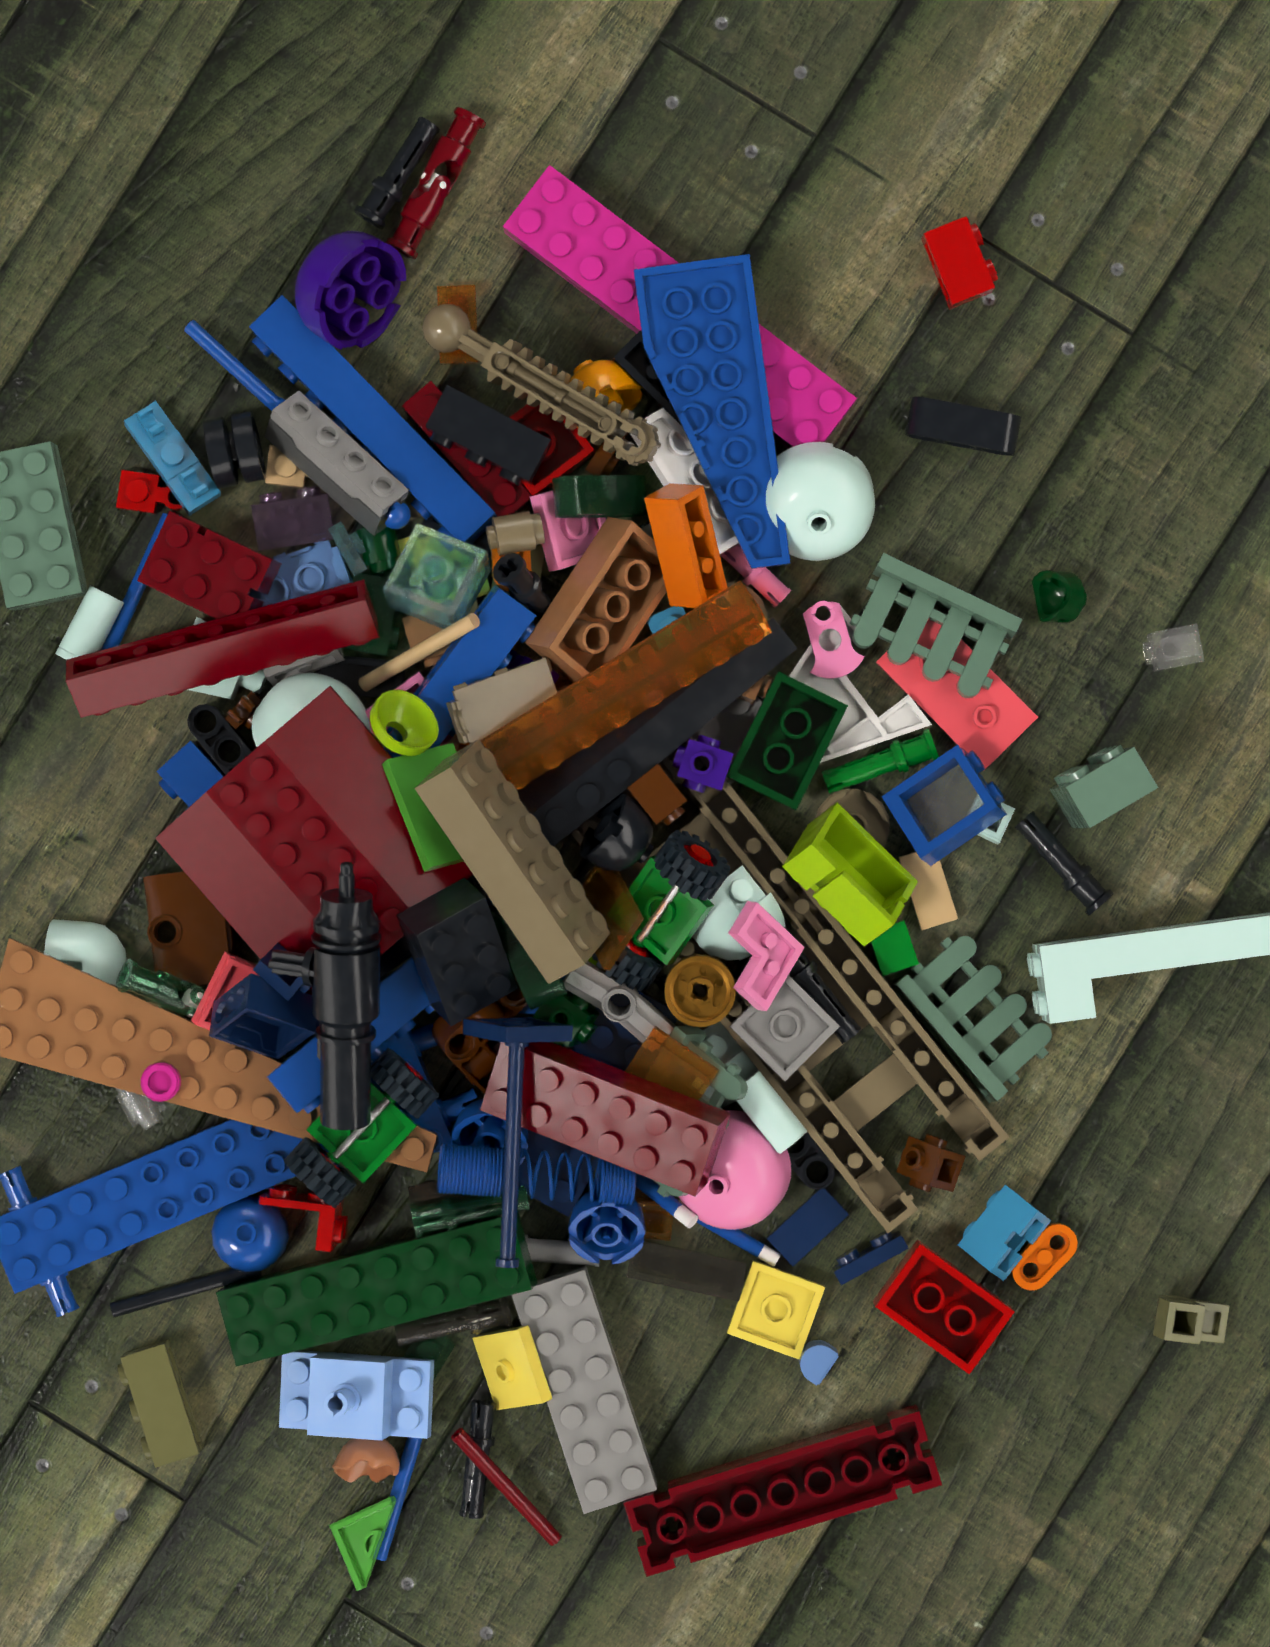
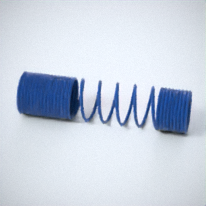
M442 1144L438 1162V1193H450L451 1195L458 1193L463 1196L465 1194L467 1196L469 1194L471 1196L485 1195L486 1197L497 1196L499 1198L503 1187L504 1148L501 1147L499 1149L497 1147L495 1149L490 1146L483 1148V1146L472 1147L470 1145L468 1147L467 1145L460 1146L459 1144L457 1146L455 1144L453 1146L451 1144ZM526 1149L520 1152V1162L523 1154L525 1153L529 1197L531 1200L534 1198L541 1160L545 1154L551 1201L555 1196L559 1169L565 1155L568 1165L571 1202L575 1198L579 1170L584 1156L588 1165L591 1203L595 1200V1193L599 1204L606 1202L607 1204L618 1203V1205L629 1204L631 1206L634 1202L637 1173L599 1158L593 1182L591 1161L589 1155L584 1152L577 1163L573 1181L571 1160L569 1154L564 1151L558 1159L553 1179L550 1156L546 1150H543L539 1155L532 1182L529 1153Z

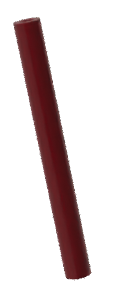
M463 1428L456 1430L451 1436L454 1443L550 1546L557 1544L562 1535Z

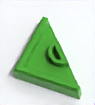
M395 1496L386 1498L329 1525L356 1591L367 1587L396 1504Z

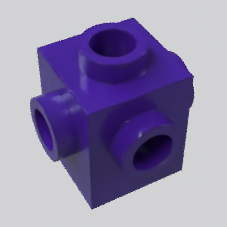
M699 734L697 741L689 739L687 747L683 745L678 747L672 767L679 769L677 777L684 779L683 787L701 793L705 792L706 786L722 791L734 753L719 749L721 741ZM705 757L709 761L708 769L698 771L694 766L695 759Z

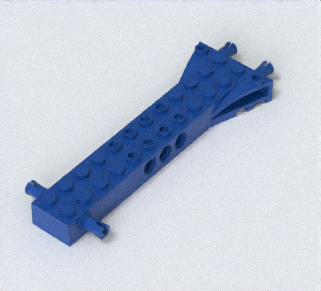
M436 1021L415 1030L411 1029L399 1039L393 1034L382 1043L386 1049H392L404 1061H407L434 1087L421 1056H423L422 1051L438 1045L432 1037V1027ZM380 1054L376 1059H374V1060L371 1062V1065H372L382 1054ZM371 1077V1082L384 1093L385 1091ZM473 1087L445 1101L438 1097L419 1118L409 1114L397 1102L395 1104L417 1125L438 1134L434 1152H440L442 1144L450 1145L452 1142V1122L456 1121L459 1113L468 1106L464 1105V1103L476 1099L478 1094ZM228 1119L40 1199L32 1197L21 1171V1166L1 1173L0 1180L11 1207L8 1208L9 1212L0 1215V1260L14 1294L37 1284H40V1286L45 1285L55 1309L56 1317L80 1308L66 1278L69 1275V1271L297 1176L284 1163V1159L303 1139ZM317 1143L323 1150L329 1152L322 1144Z

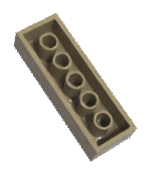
M478 739L444 759L414 789L542 976L550 984L585 965L608 937L610 931L602 914L596 911L586 898L581 883L571 876L563 864L560 852L550 845L542 833L536 817L530 814L520 801L515 786L505 779L497 767L494 755L484 748Z

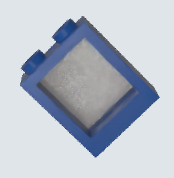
M958 744L882 796L920 859L930 866L1007 815L1000 804L1005 801L1003 794L993 781L987 784L981 775L985 767L973 750L967 753Z

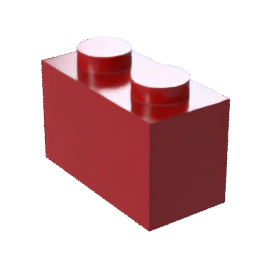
M967 216L923 233L922 243L949 310L993 292L995 289L993 282L998 280V276L991 259L984 260L979 246L984 245L976 223L970 225Z

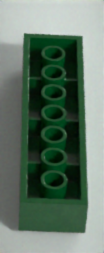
M518 1211L515 1256L519 1258V1267L517 1268L495 1266L496 1257H500L502 1213L222 1287L216 1292L236 1367L532 1290L537 1284V1279Z

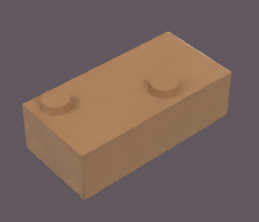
M607 517L525 643L542 658H549L550 664L575 686L598 692L603 690L667 592L654 539L631 520Z

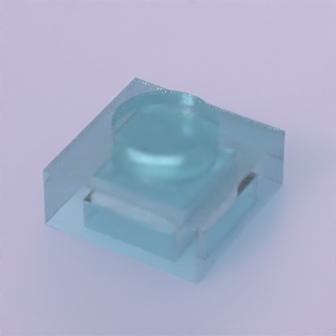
M342 522L328 528L353 576L365 571L367 567L360 555L367 551L356 531L348 534Z

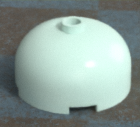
M826 442L803 443L789 448L777 456L779 473L774 480L773 487L771 478L768 482L766 506L768 514L777 528L776 514L786 525L789 554L804 560L821 561L839 557L853 549L868 532L875 511L873 483L863 462L857 456L853 457L849 453L833 447L832 443ZM818 517H822L825 520L818 521Z
M300 673L281 680L266 694L254 712L252 734L256 747H258L329 686L338 693L370 730L369 718L360 699L342 682L323 674Z

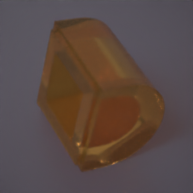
M637 1197L636 1201L642 1208L646 1226L644 1238L671 1241L673 1216L651 1198Z

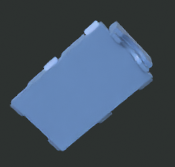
M324 537L313 541V546L305 547L287 555L284 552L273 556V559L282 563L268 595L252 589L249 596L264 601L263 607L354 581L345 564L341 546L332 548L330 540Z

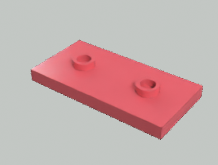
M928 619L917 644L931 649L942 625ZM962 639L952 660L965 666L972 649ZM887 651L875 662L907 695H910L914 702L956 745L958 744L967 753L973 750L983 763L985 769L1038 718L991 669L986 676L993 679L990 688L987 690L981 687L975 697L964 698L957 691V682L960 676L946 671L939 681H928L922 674V666L925 660L914 654L903 665L891 663L887 657Z

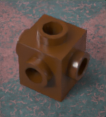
M926 1133L924 1140L909 1136L896 1172L909 1177V1185L931 1192L932 1187L953 1192L966 1156L946 1148L948 1141Z

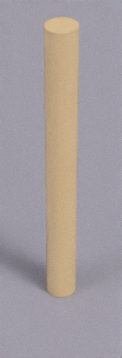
M475 613L468 614L359 678L360 687L364 691H369L480 626L478 616Z

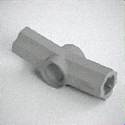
M589 961L566 975L561 987L601 1009L609 1020L619 1022L652 1052L664 1043L675 1028V1024L639 994L636 987L632 990L624 982L622 985L615 982L617 978L614 976L609 978L604 974L606 971L599 969L598 966ZM618 993L624 994L629 998L630 1004L625 1007H618L612 1003L610 997Z

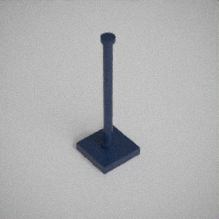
M531 1017L468 1018L463 1020L464 1035L503 1042L505 1046H509L500 1257H496L495 1266L519 1267V1258L515 1256L525 1047L529 1046V1042L572 1041L573 1025Z

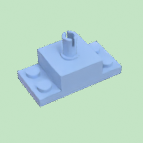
M306 1350L283 1354L279 1428L307 1430V1435L366 1440L382 1441L389 1436L428 1439L431 1437L434 1359Z

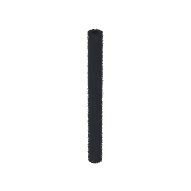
M231 1268L111 1302L110 1308L113 1317H118L262 1276L261 1271L244 1272Z

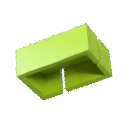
M838 802L807 825L782 866L793 880L798 882L806 891L811 888L814 891L812 896L819 905L826 909L863 946H866L895 924L905 906L904 903L908 901L918 883Z

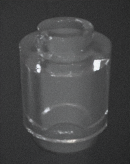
M115 1088L118 1092V1095L115 1097L133 1128L141 1125L144 1131L164 1120L161 1112L167 1108L163 1102L153 1101L147 1096Z

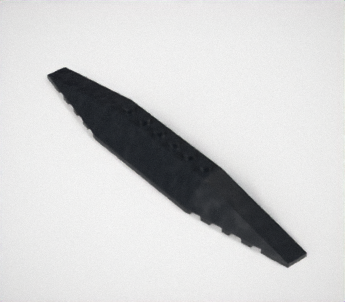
M772 617L729 639V641L695 656L694 659L624 692L625 694L607 703L595 707L505 779L515 786L520 801L527 811L536 817L542 833L550 845L554 846L671 754L794 652L797 647ZM472 875L468 881L487 899L488 895L475 876ZM404 936L380 956V978L411 956Z

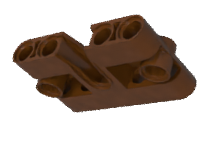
M184 871L143 877L149 922L147 935L152 946L157 991L208 985L224 952L235 955L236 940L234 928ZM166 921L173 923L176 928V936L169 943L163 942L158 936L160 925Z

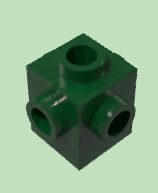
M563 987L551 988L532 1018L573 1025L572 1041L551 1042L562 1047H571L580 1043L585 1044L592 1037L597 1028L594 1022L600 1013L592 1008V1004Z

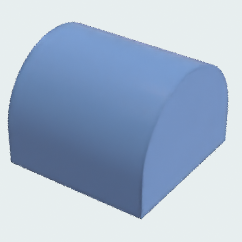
M813 1340L805 1344L799 1359L804 1377L816 1386L820 1385L839 1357L838 1351L835 1347L822 1340Z

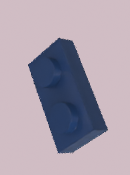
M884 1231L870 1240L872 1246L858 1253L857 1249L854 1248L837 1257L838 1264L832 1267L839 1283L843 1285L909 1249L901 1233L898 1231L892 1234L891 1232L887 1233Z

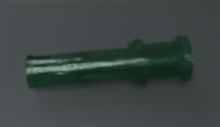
M525 1185L518 1188V1211L530 1210ZM503 1191L499 1198L497 1196L486 1197L485 1195L453 1201L452 1197L448 1198L447 1196L442 1197L441 1202L422 1206H417L415 1203L409 1204L416 1238L422 1237L423 1233L445 1228L448 1231H453L454 1228H458L457 1224L502 1215L501 1202Z

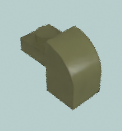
M1159 1295L1153 1335L1167 1341L1200 1344V1341L1224 1344L1229 1305L1188 1299L1183 1296Z

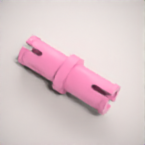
M739 544L720 555L721 558L723 557L744 577L742 582L747 586L751 584L774 608L791 592V589L787 588L766 567L751 569Z

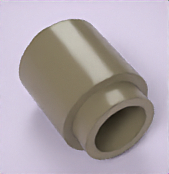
M529 511L492 517V526H486L490 550L497 549L499 556L534 550L536 545L545 544L544 530L539 513L530 514Z

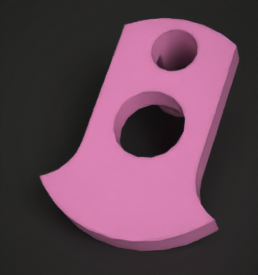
M819 601L802 614L815 658L814 666L809 673L825 679H834L851 673L860 665L865 656L858 654L852 647L840 603ZM820 607L827 608L830 612L829 619L826 621L819 620L815 616L816 610ZM826 629L836 630L841 637V644L834 651H826L819 644V636Z

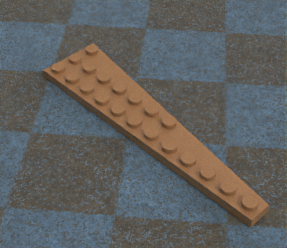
M9 938L0 969V1057L146 1096L141 1088V1076L144 1070L154 1063L166 1062L173 1065L179 1071L181 1087L176 1096L165 1102L301 1139L307 1137L313 1142L319 1143L306 1129L319 1117L320 1105L309 1114L304 1109L296 1113L266 1077L280 1066L281 1062L209 1036L210 1030L195 1025L185 1017L174 1014L150 1001L126 992L124 989L102 981L87 972L63 963L13 938ZM418 1125L385 1161L427 1173L438 1134Z

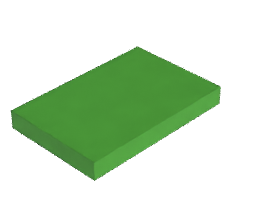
M453 743L427 749L424 753L416 756L402 755L390 758L382 763L424 872L464 862L414 789L444 759L457 752Z

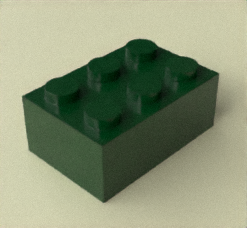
M778 671L726 777L794 811L797 810L848 705Z

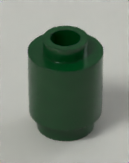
M363 526L362 529L355 531L365 567L370 568L371 575L389 572L401 567L399 558L402 557L395 529L386 527L375 536Z

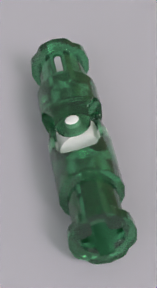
M131 958L127 959L123 964L116 981L118 991L123 993L131 991L145 997L146 1002L189 1019H192L206 991L196 984L164 971L158 970L153 972L138 966L137 961ZM177 991L184 992L182 999L179 998Z

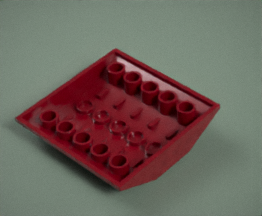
M331 686L260 744L155 838L260 959L277 943L289 952L306 954L310 947H317L312 942L311 935L314 932L313 919L320 911V895L324 891L339 888V873L342 862H351L353 864L355 888L366 890L373 895V911L379 917L380 930L378 932L382 936L379 943L380 956L404 936L396 916L397 914L460 879L465 878L468 880L473 875L465 862L424 872L382 766V763L393 757ZM312 987L306 993L312 995Z

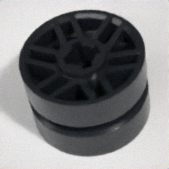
M252 411L232 414V431H229L223 416L203 420L207 454L218 489L238 485V468H240L246 483L266 480L261 441Z

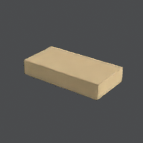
M917 852L898 857L900 864L918 881L910 897L920 929L925 930L957 920L958 916L940 860L930 866L920 859Z

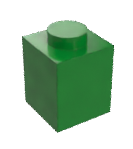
M903 919L896 921L891 928L870 942L881 976L919 964L905 920Z

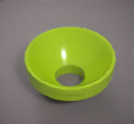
M388 690L382 693L370 711V723L377 740L393 753L406 756L420 755L429 749L438 737L439 727L433 711L422 699L407 691ZM386 727L398 730L403 737V741L399 742L390 736L386 731Z

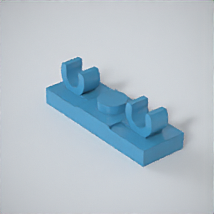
M157 401L124 420L125 427L188 516L221 496V491L217 488L214 481Z

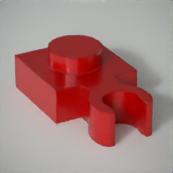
M121 470L116 508L156 514L157 503H161L171 510H183L181 505L171 503L170 495L172 492L169 487H160V475Z

